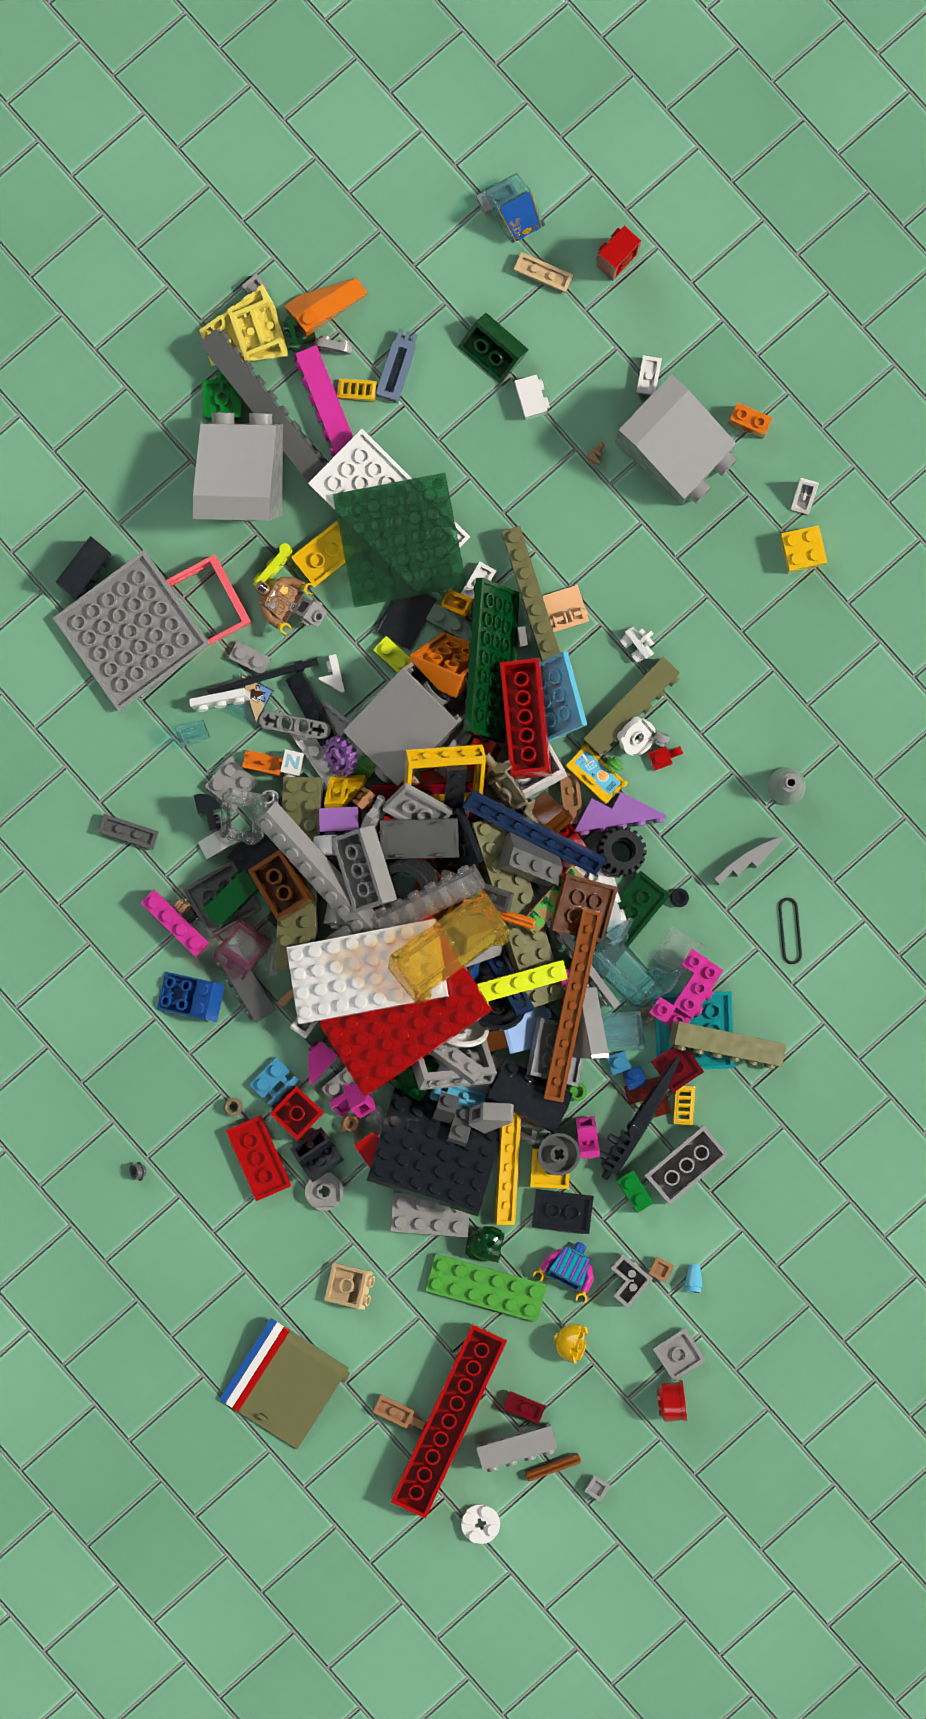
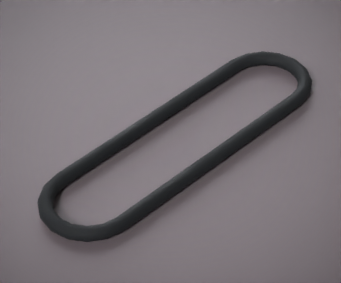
M784 898L779 903L783 957L787 963L796 964L802 958L798 906L794 899ZM787 900L792 901L795 905L799 958L796 961H789L786 958L782 904Z

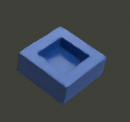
M641 1066L622 1072L628 1090L647 1085Z

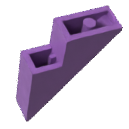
M621 792L613 808L591 799L575 831L579 836L588 835L591 830H597V833L607 832L609 827H616L617 829L623 826V829H625L628 824H635V827L646 825V821L652 820L654 824L665 822L666 815Z

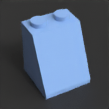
M545 1005L534 1007L533 1011L524 1015L519 1024L504 1030L509 1054L531 1049L537 1018L552 1019L549 1008H545Z

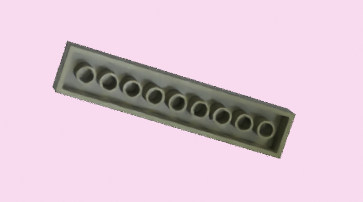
M283 777L282 808L314 843V836H322L319 825V808H323L324 779L314 777ZM300 872L301 878L315 901L285 920H277L275 970L290 971L286 947L318 941L319 893Z
M485 819L471 823V828L484 859L483 862L478 864L484 883L514 893L510 911L525 916L536 904L530 881L498 868L508 831ZM503 921L505 924L503 944L507 957L516 973L555 962L544 926L536 935H533L524 927ZM561 981L526 991L534 1007L564 998L565 994Z

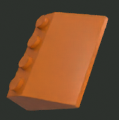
M443 631L410 655L409 659L438 690L444 692L447 696L457 697L467 689L470 642Z

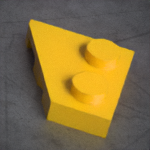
M366 775L330 777L324 801L325 808L346 807L367 782Z

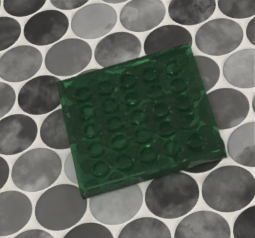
M445 473L332 494L354 608L467 586Z

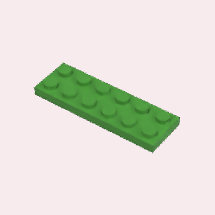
M435 1254L425 1291L537 1322L547 1284Z

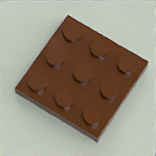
M564 873L549 929L577 936L582 908L600 911L602 916L596 942L604 943L618 887Z

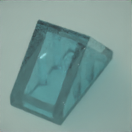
M204 720L174 728L183 749L210 738Z

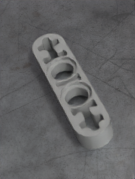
M270 711L263 712L259 718L260 725L266 729L317 739H325L331 733L330 725L322 721ZM266 718L275 719L277 723H268ZM285 718L290 720V727L287 729L282 725ZM303 721L308 725L306 732L300 730V724ZM313 727H322V729H324V733H320L319 731H313Z

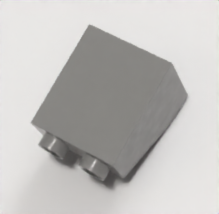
M672 374L619 429L615 441L628 456L681 505L688 498L694 503H698L711 489V486L705 481L709 475L716 470L723 476L737 461V458L731 454L737 443L696 397Z
M211 413V423L200 424L193 489V519L270 521L281 517L283 424H272V414L249 413V423H234V413Z
M411 662L394 676L343 732L349 737L348 744H353L352 750L356 751L357 755L362 757L367 755L376 764L374 771L382 781L388 784L394 782L398 786L404 782L406 750L439 748L463 725L467 694L462 692L457 697L447 696L444 692L438 690L419 668ZM412 768V774H413L418 768Z

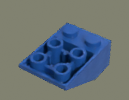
M165 972L157 1009L217 1022L225 985Z

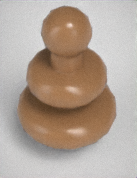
M603 442L598 444L597 449H592L593 455H586L590 460L589 465L601 463L598 456H603L601 452L605 447Z

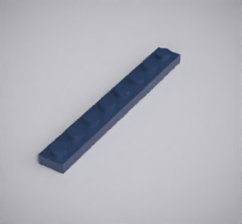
M474 790L470 792L463 802L462 808L593 875H596L605 863V857Z

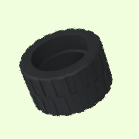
M421 858L395 859L387 866L392 884L393 876L396 872H406L416 878L421 887V899L415 903L401 899L395 892L397 900L381 905L382 909L389 913V915L398 919H410L425 911L435 901L439 892L438 876L434 868L426 860L424 861Z

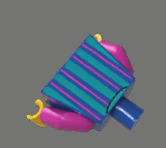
M576 1242L573 1249L566 1246L564 1250L558 1249L544 1259L540 1269L533 1273V1277L536 1273H540L542 1278L539 1282H541L545 1277V1272H547L546 1276L577 1291L575 1295L576 1301L580 1295H583L585 1297L583 1303H586V1293L589 1292L594 1279L592 1266L589 1264L590 1258L583 1255L586 1246L581 1242Z

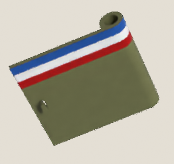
M271 1318L219 1400L295 1449H298L341 1381L345 1383L350 1375V1372H348L349 1367Z

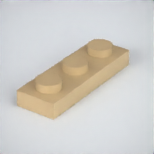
M521 252L513 270L563 293H566L573 278V274Z

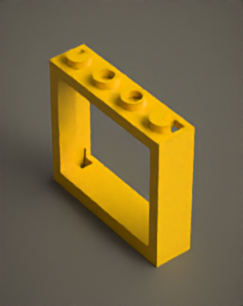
M483 745L406 750L404 784L408 783L411 785L412 768L475 764L473 790L483 795L486 764ZM470 792L465 793L464 801ZM444 794L429 795L444 803Z

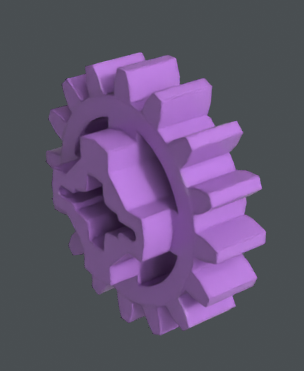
M338 735L326 740L327 744L323 745L326 749L323 751V754L326 755L324 760L328 761L327 767L332 768V773L337 772L338 777H346L354 773V769L358 767L355 764L358 759L355 758L357 752L352 750L353 744L349 745L348 739L344 740L343 736L338 737Z

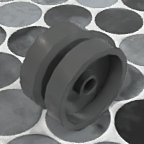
M553 1133L541 1141L537 1157L545 1171L552 1175L562 1176L570 1173L577 1167L580 1161V1149L572 1137L564 1133ZM557 1150H560L562 1152V1156L560 1158L556 1157L555 1152Z

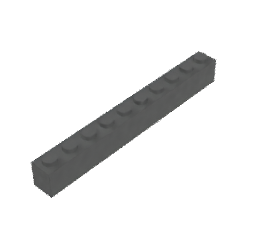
M215 329L199 342L200 346L253 413L272 414V424H283V451L309 483L326 465L323 461L325 460L324 456L319 450L315 451L313 449V442L307 435H302L300 425L295 420L291 421L288 417L290 414L288 410L276 402L278 398L272 390L268 391L265 388L266 382L260 375L256 376L252 371L254 369L252 364L248 360L244 361L240 356L242 354L241 350L229 342L230 336L226 331Z

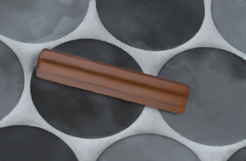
M575 1453L525 1472V1475L530 1482L581 1463L579 1454Z

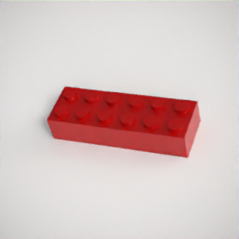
M539 658L500 662L510 766H512L510 769L511 776L514 780L552 776L542 671Z

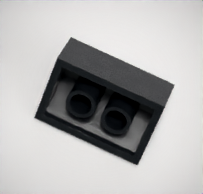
M90 536L56 580L57 585L78 600L89 591L87 587L90 583H95L98 580L100 570L110 564L112 560L110 558L112 556L111 552Z

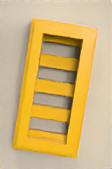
M339 379L337 397L375 402L377 381ZM344 384H348L347 394H343ZM352 385H355L354 394H351ZM359 385L363 386L362 395H358ZM367 386L370 387L369 395H366Z
M683 1086L675 1091L673 1124L693 1125L695 1087ZM690 1092V1096H679V1093ZM679 1099L690 1100V1104L679 1103ZM679 1107L689 1108V1112H688V1111H678V1108H679ZM678 1115H689V1119H678Z

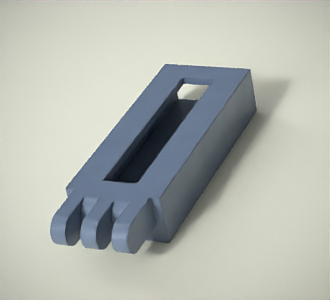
M399 329L396 341L393 340L376 391L377 397L399 403L416 351L414 346L417 334L412 336L411 341L408 340L411 332L407 331L405 338H402L403 330ZM398 350H400L399 359L403 360L405 354L403 364L394 362Z

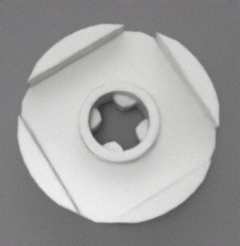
M633 717L617 735L620 747L632 756L637 753L639 755L645 753L654 742L652 736L653 732L655 733V728L646 719Z
M484 1504L473 1505L463 1515L461 1522L462 1531L466 1538L473 1543H488L499 1532V1516L489 1506ZM478 1519L486 1521L483 1529L475 1526L478 1523Z

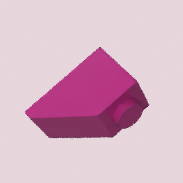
M315 1041L308 1049L310 1051L308 1055L309 1079L312 1085L338 1057L322 1041L319 1043Z

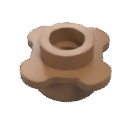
M349 1113L343 1115L344 1122L341 1130L357 1134L360 1131L359 1123L362 1119L357 1115L351 1116Z

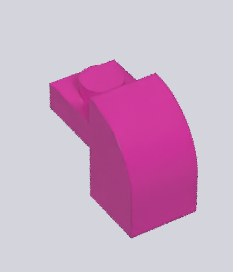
M357 1084L344 1086L345 1093L329 1102L330 1107L341 1117L352 1111L359 1118H362L376 1109L373 1098L370 1095L363 1096Z
M595 1116L575 1118L581 1159L600 1157Z

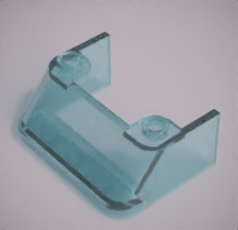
M631 917L612 928L606 934L604 943L599 942L595 946L591 965L629 1004L634 1007H642L672 991L684 969L681 967L670 974L659 966H653L648 969L624 945L629 937L627 931L634 921Z

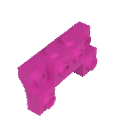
M694 949L690 950L681 966L692 972L693 975L673 1005L659 997L649 1014L672 1028L673 1021L689 1023L693 1016L698 1017L703 1009L701 1004L704 1000L708 1001L714 993L711 989L724 971Z

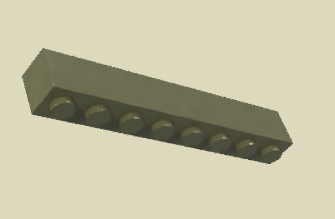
M517 526L502 531L501 535L542 662L559 654L560 650L521 527Z

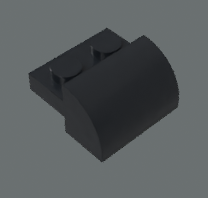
M194 795L198 814L200 817L207 816L211 833L218 831L219 827H222L220 815L216 813L222 812V807L210 795Z
M322 1127L290 1148L312 1182L344 1161Z

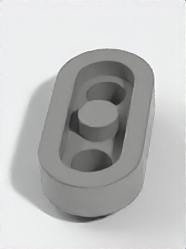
M327 336L315 338L314 346L317 345L318 349L351 355L352 346L349 345V341L339 339L336 342Z

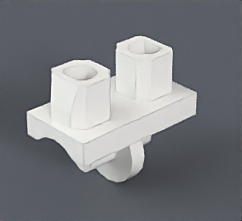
M634 627L625 631L626 634L620 642L626 648L633 643L638 649L631 655L636 662L647 659L654 654L649 647L654 644L650 638L654 634L652 631L647 634L642 628L637 632Z

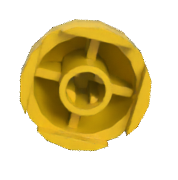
M572 1323L565 1325L559 1333L555 1334L553 1343L556 1344V1351L562 1359L574 1364L577 1363L576 1360H581L587 1345V1341H584V1335H588L587 1327Z

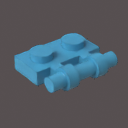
M276 1057L249 1085L262 1098L269 1093L272 1098L267 1103L273 1108L283 1100L282 1098L290 1090L292 1091L295 1088L294 1085L299 1079L294 1075L288 1080L285 1076L290 1070ZM282 1081L284 1086L276 1092L273 1088Z

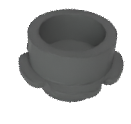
M141 1162L130 1166L129 1173L133 1180L138 1179V1181L143 1180L146 1175V1167Z

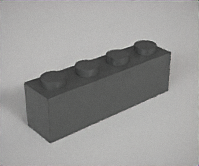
M236 944L216 955L218 959L215 961L220 971L224 970L227 977L225 979L230 988L234 986L238 992L235 996L239 1003L246 1005L247 1010H245V1013L250 1021L254 1019L255 1022H258L276 1011Z

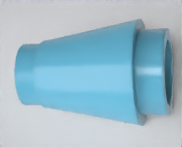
M689 1265L684 1287H686L685 1292L701 1293L703 1284L700 1265Z

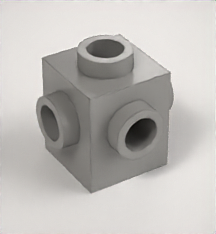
M302 596L293 613L301 618L300 622L305 626L309 627L312 625L318 628L324 620L327 611L322 608L323 604L318 600H310Z

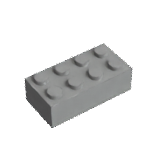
M374 825L332 838L354 913L397 900Z
M702 1125L646 1172L644 1176L668 1205H671L729 1155L706 1127Z
M393 1192L390 1231L468 1237V1213L406 1193Z
M550 1423L476 1444L482 1469H487V1472L498 1470V1466L506 1464V1467L515 1465L517 1460L520 1459L525 1461L533 1460L537 1454L550 1455L555 1453V1449H558Z

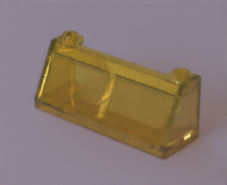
M482 889L391 954L388 970L416 1004L421 1001L426 1002L432 996L431 992L436 986L493 945L501 947L509 941L510 930L487 893Z

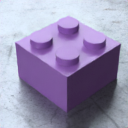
M358 807L319 808L320 832L325 835H338L360 829L362 825L361 809Z

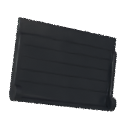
M402 581L375 631L410 650L437 599L421 590L416 591L410 584Z

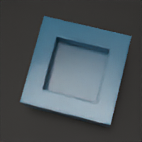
M625 1051L607 1057L612 1075L631 1069Z

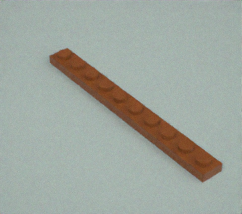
M582 908L543 1096L544 1099L563 1102L602 916L600 911Z

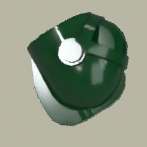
M484 1226L471 1232L466 1244V1255L475 1260L499 1263L505 1233L494 1226Z

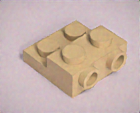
M332 1263L324 1300L365 1310V1306H368L371 1300V1296L368 1295L369 1288L373 1287L375 1277L372 1276L373 1271Z

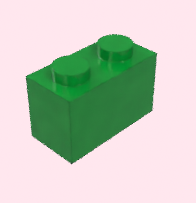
M633 1170L616 1180L636 1213L641 1212L654 1203Z

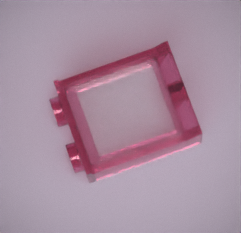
M240 920L236 927L216 948L212 959L216 960L219 954H222L228 958L226 963L228 969H232L236 964L244 970L240 979L244 980L268 952L272 941L266 935L254 929L250 924Z

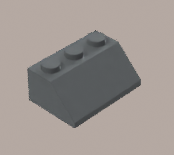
M509 831L507 832L498 868L545 888L557 886L563 869L560 857Z

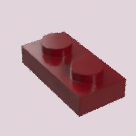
M510 1391L503 1410L539 1424L546 1405Z

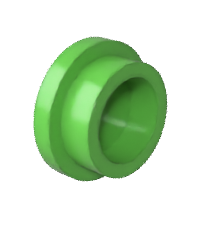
M609 756L607 758L608 761L605 764L611 771L616 774L618 771L621 772L623 770L621 767L623 763L617 757L611 758Z
M580 1082L578 1087L569 1086L568 1091L573 1093L571 1097L573 1101H581L587 1095L585 1085Z

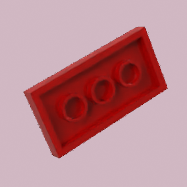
M261 1115L226 1130L256 1202L292 1186Z

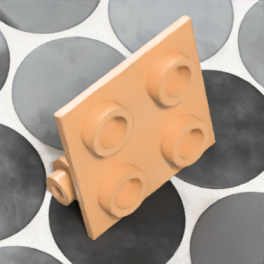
M578 585L543 596L554 632L589 622L588 613Z

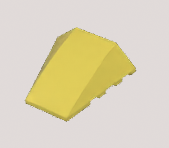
M260 285L257 290L245 296L235 306H231L227 309L228 311L221 316L219 315L199 330L202 339L215 329L225 330L230 336L229 342L241 350L242 354L240 356L244 361L288 356L287 339L273 301L263 285ZM209 357L211 365L216 366L215 363Z

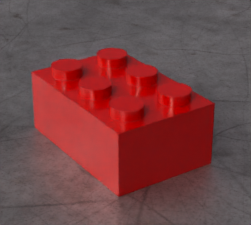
M625 225L622 229L617 228L611 235L612 238L609 243L605 241L599 247V252L597 253L596 266L612 281L637 256L641 245V240Z

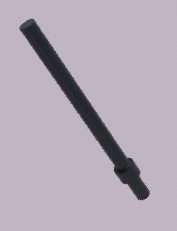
M317 658L303 662L299 660L286 667L206 690L208 695L222 693L292 672L305 671L304 669L319 664Z

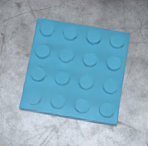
M561 652L540 662L549 742L587 725L568 652Z

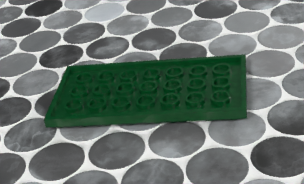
M476 578L474 603L472 605L473 620L471 623V642L469 644L470 660L468 662L469 673L466 682L467 699L465 700L466 713L463 721L464 731L499 743H508L500 662L515 661L520 592L485 578Z

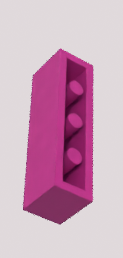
M155 889L141 902L195 957H198L210 945Z

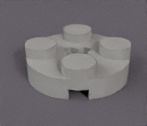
M329 1172L314 1182L309 1180L305 1187L307 1201L311 1206L320 1211H328L339 1205L344 1194V1188L339 1178ZM322 1186H326L327 1189H330V1193H327L326 1195L327 1197H323V1195L319 1193V1190L322 1189Z

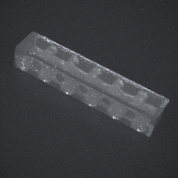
M475 864L470 867L465 865L458 869V873L454 875L449 873L441 878L442 881L436 884L434 881L424 886L425 889L421 891L414 890L407 895V898L403 900L398 898L391 902V906L387 908L385 906L379 907L374 911L375 914L372 916L371 921L377 930L415 923L482 891L486 884Z

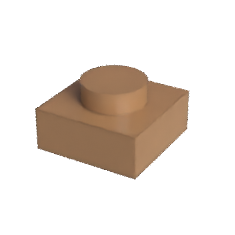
M656 1257L648 1274L666 1283L674 1265Z

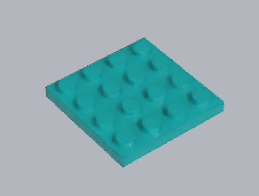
M714 992L708 1001L704 1000L701 1004L703 1009L698 1017L693 1016L688 1023L733 1033L732 992ZM680 993L654 994V1002L656 1003L658 998L661 997L673 1005ZM655 1018L656 1057H658L674 1045L668 1044L671 1028ZM689 1048L702 1069L734 1068V1061L728 1060L726 1055L717 1058L710 1056L711 1052L704 1051V1054H697L692 1052V1048Z

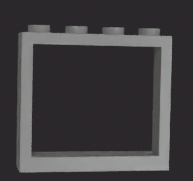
M485 1040L481 1044L476 1045L482 1067L485 1071L473 1085L492 1084L497 1074L487 1041ZM423 1058L412 1065L419 1090L471 1085L452 1070L428 1072Z

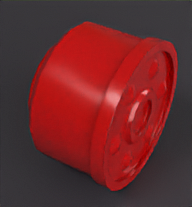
M683 1380L661 1383L659 1385L660 1390H656L659 1417H663L665 1422L687 1421Z

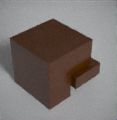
M545 790L534 798L536 801L532 814L539 824L559 833L574 820L573 816Z

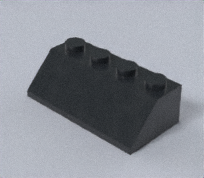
M505 1058L496 1069L497 1074L490 1085L486 1099L494 1103L513 1104V1113L554 1133L569 1107L573 1093L565 1090L563 1102L544 1099L547 1080L526 1075L527 1069Z

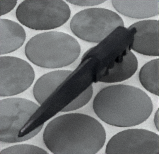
M679 1055L672 1061L646 1096L633 1118L627 1124V1131L621 1130L619 1138L612 1133L608 1135L607 1140L614 1143V1146L610 1147L609 1153L600 1149V1158L603 1159L601 1165L605 1168L602 1174L604 1179L608 1180L612 1173L618 1175L645 1133L673 1079L680 1061Z

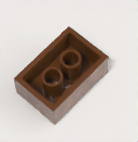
M278 850L248 870L277 920L283 921L315 901L296 867L281 850Z

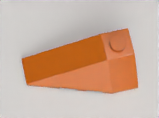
M354 278L299 295L286 304L284 308L307 337L363 298L368 292L359 280Z

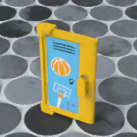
M585 744L566 767L606 804L628 782L624 781L617 773L615 774L611 771L605 762L588 747L589 745Z

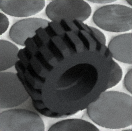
M623 826L617 829L613 828L598 841L599 844L595 850H597L599 855L605 857V863L601 870L603 872L607 870V875L612 876L614 874L616 878L621 876L627 877L642 866L641 864L646 859L644 856L647 854V850H644L646 843L641 842L643 837L641 835L638 837L636 830L631 832V828L626 827L623 829ZM619 842L628 847L630 851L629 861L621 862L613 856L611 850L613 843Z

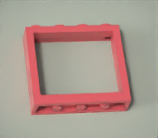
M215 554L166 580L170 587L213 566L242 621L209 638L208 641L211 643L209 646L252 624Z

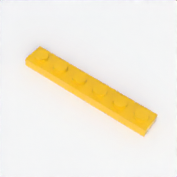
M513 1113V1123L502 1126L499 1130L500 1142L498 1148L494 1224L515 1225L521 1117Z

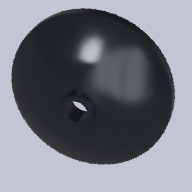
M495 978L486 979V980H484V981H482V982H485V981H488V980H492V979H495ZM502 997L488 1001L493 1010L497 1009L499 1012L491 1011L478 1020L477 1023L484 1028L494 1031L508 1030L519 1024L525 1013L516 1017L506 998Z

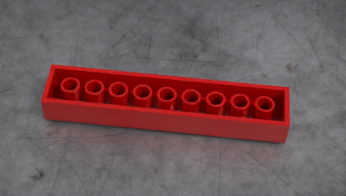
M473 1323L471 1324L394 1491L391 1503L426 1519L503 1352L507 1339Z

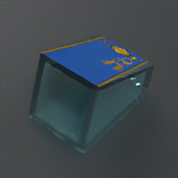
M517 173L484 190L505 235L511 243L519 241L545 226L531 190Z

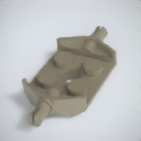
M490 753L486 754V762L489 767L487 768L488 771L485 779L506 807L538 823L532 814L536 800L533 799L531 802H528L525 794L515 784L514 778L507 772L512 766L500 762L497 763Z

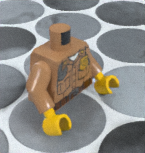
M279 577L277 580L271 579L268 584L260 580L255 586V590L262 594L258 603L261 605L264 619L276 629L279 628L283 636H287L282 630L285 627L292 630L290 624L286 622L304 594L302 590L308 595H313L307 589L309 586L316 588L314 584H305L304 581L294 577Z

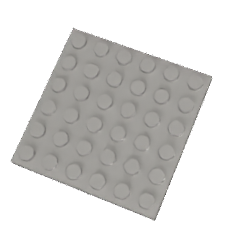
M144 550L53 617L118 711L123 710L211 644Z

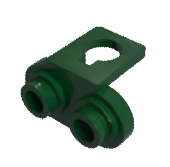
M291 315L286 316L287 318H285V321H282L284 333L288 332L291 334L290 339L286 340L288 350L298 353L300 352L298 345L315 341V332L307 339L297 337L296 334L300 333L301 329L293 325Z

